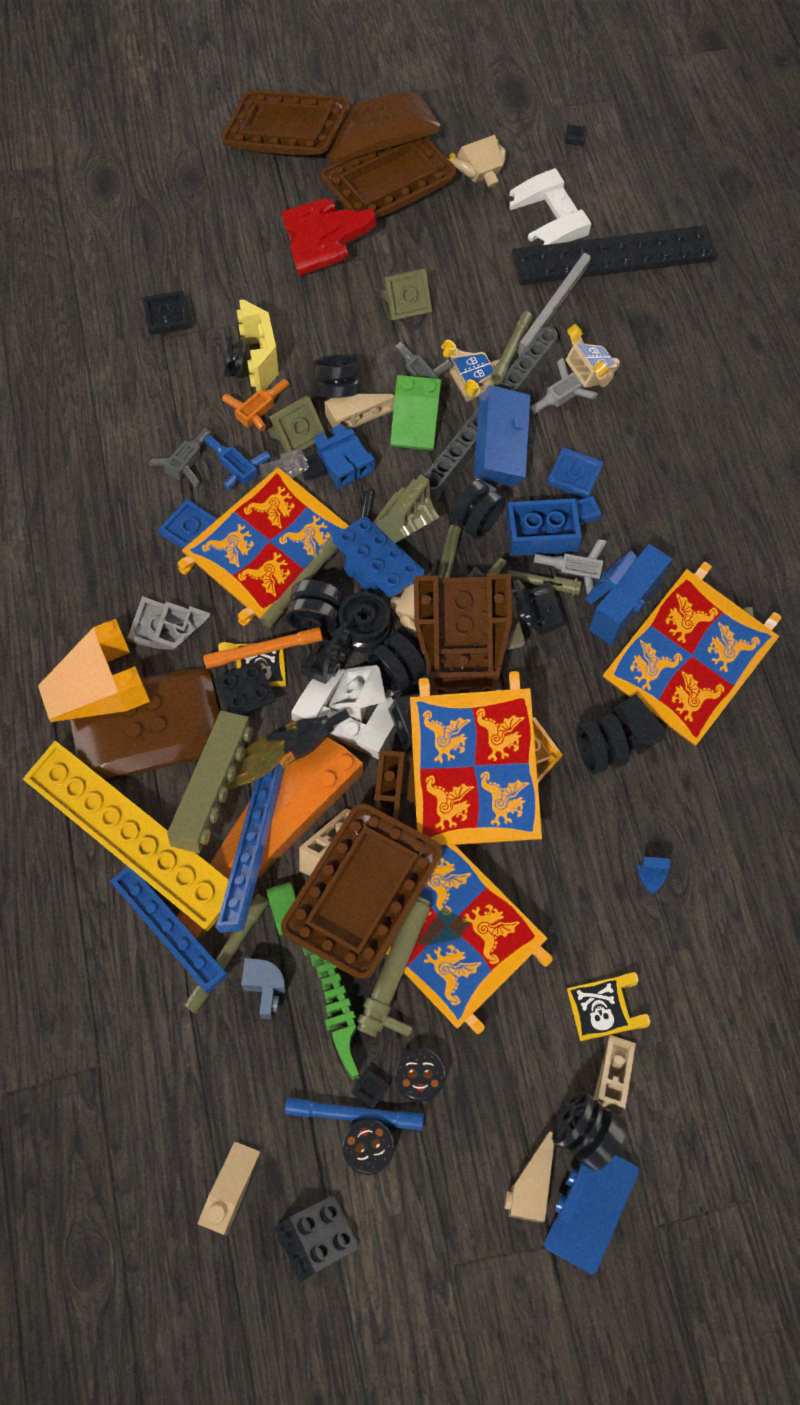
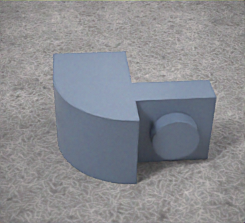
M245 958L241 984L243 990L262 992L259 1014L261 1019L272 1020L273 1012H278L279 996H275V993L286 994L283 976L280 970L269 961Z

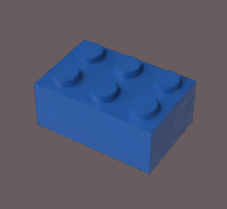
M576 499L507 503L505 520L510 556L578 552L582 537Z

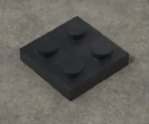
M183 290L142 297L149 335L191 328Z

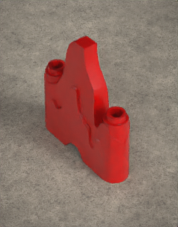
M328 198L281 211L284 225L291 241L290 247L299 276L346 260L345 257L349 256L346 244L367 233L377 224L373 208L363 211H336L333 199L328 200Z

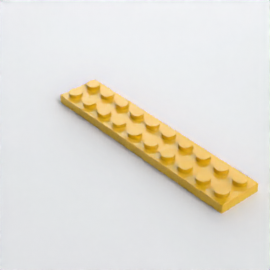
M54 741L25 775L23 780L203 929L209 931L219 918L229 879L195 852L171 847L167 834L168 830L61 744Z

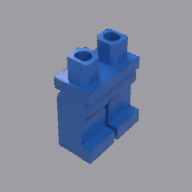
M340 424L332 429L334 437L328 439L325 433L314 437L317 454H319L324 468L337 489L354 482L355 477L358 480L375 472L374 457L371 453H367L358 437L355 436L352 428L347 430ZM347 475L346 479L341 480L342 477Z

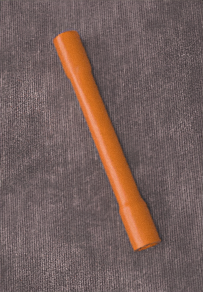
M316 627L289 636L227 651L222 650L203 655L206 669L228 664L229 662L323 640L320 628Z

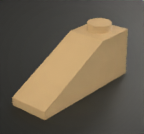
M357 394L344 398H331L325 402V416L333 428L342 424L348 430L394 410L395 397L393 394Z
M345 808L299 847V871L309 876L311 875L351 810Z
M610 1035L593 1099L600 1101L603 1109H611L622 1117L626 1108L636 1043Z
M552 1132L545 1136L512 1186L511 1192H506L504 1209L509 1210L508 1217L539 1223L545 1222L554 1149Z
M234 1142L208 1196L198 1225L228 1236L261 1153L260 1151Z

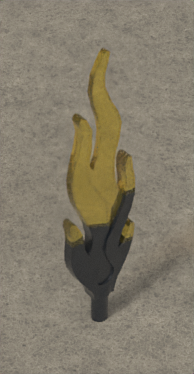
M344 709L329 718L326 715L319 718L294 721L285 726L287 731L267 735L245 748L244 754L247 758L241 762L238 761L236 765V774H242L235 776L233 782H229L228 790L258 780L270 772L279 762L281 767L285 768L296 760L309 755L334 730L333 726L350 718L347 710Z

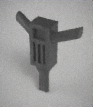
M402 342L395 346L406 359L407 365L405 366L415 377L440 379L438 376L453 367L451 362L446 360L432 370L419 354H412Z
M204 428L194 440L190 442L185 440L170 458H153L149 466H164L165 473L178 480H181L185 475L197 490L201 482L190 468L200 458L201 445L205 442L204 439L212 434L211 430Z

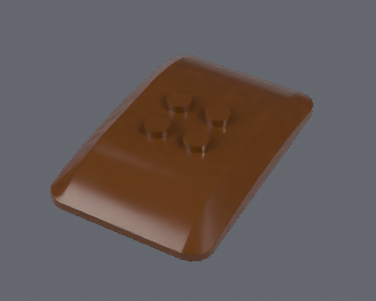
M251 90L242 97L221 139L226 146L250 151L292 155L321 154L329 149L349 109L350 103L348 98L343 96Z
M412 93L384 95L350 105L329 149L324 153L329 161L340 162L435 134L440 130V124L420 95Z
M427 136L336 162L321 171L322 181L347 210L363 211L373 208L375 218L398 210L428 195L453 180L456 176L455 167Z
M192 668L141 678L150 702L124 712L70 719L77 758L105 781L200 759L219 715L211 676L206 669Z
M358 804L354 806L281 922L283 935L357 979L371 977L442 857L440 844L370 805Z

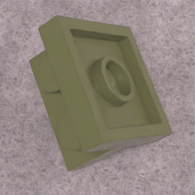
M422 268L384 277L386 290H382V298L388 302L391 320L432 312L426 269Z
M304 396L270 416L273 427L268 429L270 436L281 441L289 457L315 443V436L325 433L309 396Z

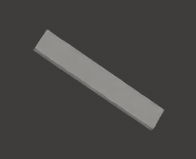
M584 252L522 338L516 352L518 355H521L542 328H545L583 275L591 259L588 254Z

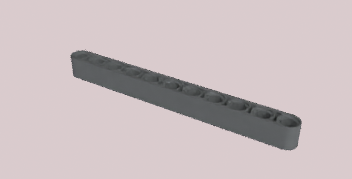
M551 327L542 328L509 368L503 381L495 387L522 393L554 353L557 342L556 330ZM478 408L424 474V477L429 479V487H433L430 488L431 502L440 498L476 451Z

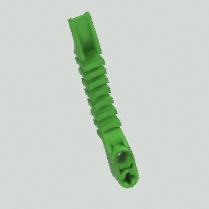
M291 882L266 889L279 936L283 935L281 922L296 899ZM303 948L305 956L312 954V952ZM312 954L310 955L313 967L317 966L318 977L329 976L321 979L323 990L333 988L324 992L326 1003L338 1000V1002L326 1005L328 1017L343 1013L342 1015L325 1020L327 1030L330 1031L347 1025L346 1028L332 1032V1037L338 1054L352 1080L358 1079L359 1073L350 1053L351 1040L356 1033L354 1011L350 1012L351 1004L349 998L345 999L346 991L344 986H340L342 985L339 973L336 974V966Z

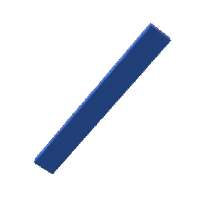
M284 754L262 756L216 925L219 932L244 931L287 763V757Z

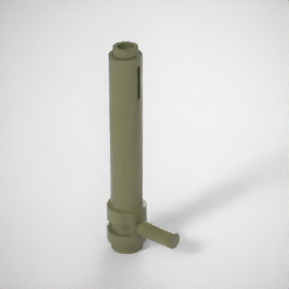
M419 897L394 939L370 997H367L365 1000L363 1014H359L357 1019L359 1023L356 1029L375 1038L378 1031L381 1032L384 1026L407 1037L411 1033V1026L388 1015L391 1010L390 1003L431 909L428 900Z

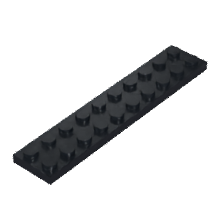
M707 225L514 248L511 253L520 285L565 280L584 252L591 259L587 269L580 278L716 261L718 256Z

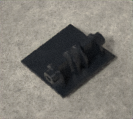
M259 661L214 678L227 708L226 710L229 713L242 715L276 702V698Z

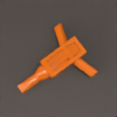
M283 379L272 389L266 391L260 389L244 403L229 394H225L222 397V401L236 408V419L247 428L254 423L262 432L265 430L266 424L261 417L274 407L276 396L290 384L287 380Z

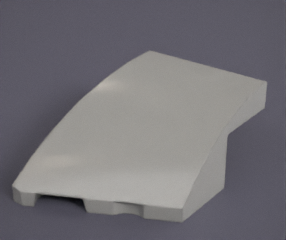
M142 596L126 641L151 648L175 650L209 618L210 613L191 606L189 609L167 601L165 604Z

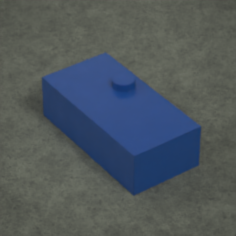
M489 385L479 396L474 478L515 487L526 477L530 395Z
M648 544L619 582L597 606L589 631L612 646L663 583L672 558Z

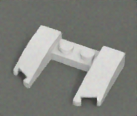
M556 168L541 173L510 190V196H514V201H511L509 205L510 210L545 200L557 218L529 233L528 239L531 242L540 238L544 241L543 245L570 242L589 235L591 222L584 211H578L563 188L564 180Z
M339 669L336 676H331L327 684L312 679L291 711L292 720L297 722V720L319 718L326 715L329 718L337 714L338 712L327 708V705L335 693L345 670ZM389 689L385 693L386 702L378 704L366 725L348 718L333 726L334 730L328 734V737L379 760L380 750H384L395 730L388 710L394 701L392 699L394 697L393 692Z

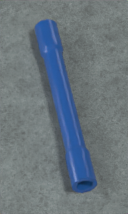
M288 1097L285 1106V1115L314 1116L356 1122L364 1119H373L384 1125L422 1131L423 1113L394 1112L326 1104Z

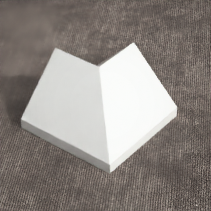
M377 665L346 669L328 708L338 713L346 709L350 718L362 723L369 706L386 702L380 668Z

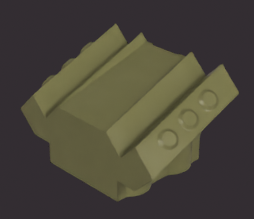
M420 474L417 480L413 479L407 488L401 487L398 492L394 493L373 522L394 543L399 542L439 518L430 499L429 479Z

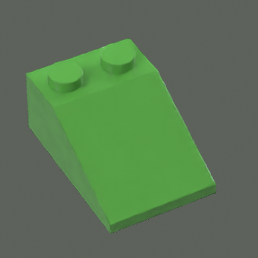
M397 375L390 446L434 450L441 379Z

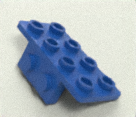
M362 517L332 537V543L345 554V572L349 577H353L365 592L379 595L383 591L387 596L394 597L414 583V576H424V570L367 517Z
M615 1155L610 1163L598 1171H593L581 1162L577 1170L573 1168L566 1181L569 1188L565 1196L560 1195L555 1205L554 1211L557 1212V1215L544 1241L545 1249L589 1274L596 1273L639 1174L638 1167Z

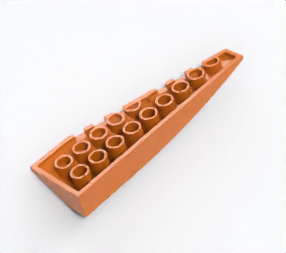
M326 737L313 752L299 760L295 759L292 752L286 756L287 763L257 880L363 775V763L345 747ZM249 803L210 863L212 867L227 879L230 877ZM180 910L177 918L197 940L206 930Z

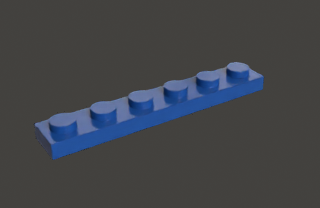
M127 866L110 880L112 885L207 994L228 977L226 972L144 879Z

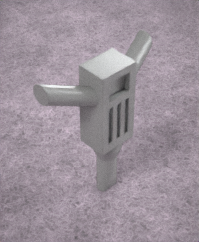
M561 358L557 365L562 380L547 388L545 397L530 406L529 410L536 414L550 405L559 407L576 395L595 399L598 393L586 390L574 372L569 375L564 358Z
M598 540L588 558L570 554L558 557L535 554L534 563L553 566L561 570L563 574L584 577L586 594L588 595L594 587L593 579H600L603 561L597 560L607 541Z

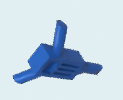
M211 435L204 439L217 452L220 464L232 474L223 483L228 491L237 481L246 486L258 476L256 467L271 459L269 453L265 451L248 461L233 446L229 448L224 447Z

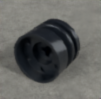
M580 1092L567 1103L560 1113L553 1128L552 1140L558 1147L564 1148L565 1152L569 1154L575 1153L577 1160L593 1171H598L610 1163L619 1151L626 1135L627 1123L625 1119L611 1109H603L601 1102L594 1100L587 1092Z

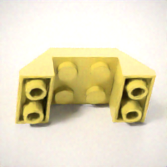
M244 299L239 300L240 309L237 310L239 323H242L239 324L240 336L245 337L246 345L260 344V349L250 350L251 360H247L249 373H253L249 374L251 387H256V392L260 389L265 391L279 375L276 344L269 313Z

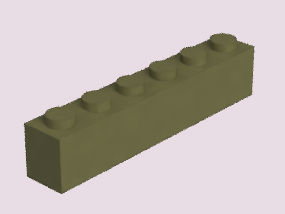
M220 710L167 832L171 847L200 854L203 845L208 844L211 825L218 820L220 803L225 802L227 798V786L229 782H233L236 775L237 762H241L244 756V745L250 741L253 730L249 725V717Z

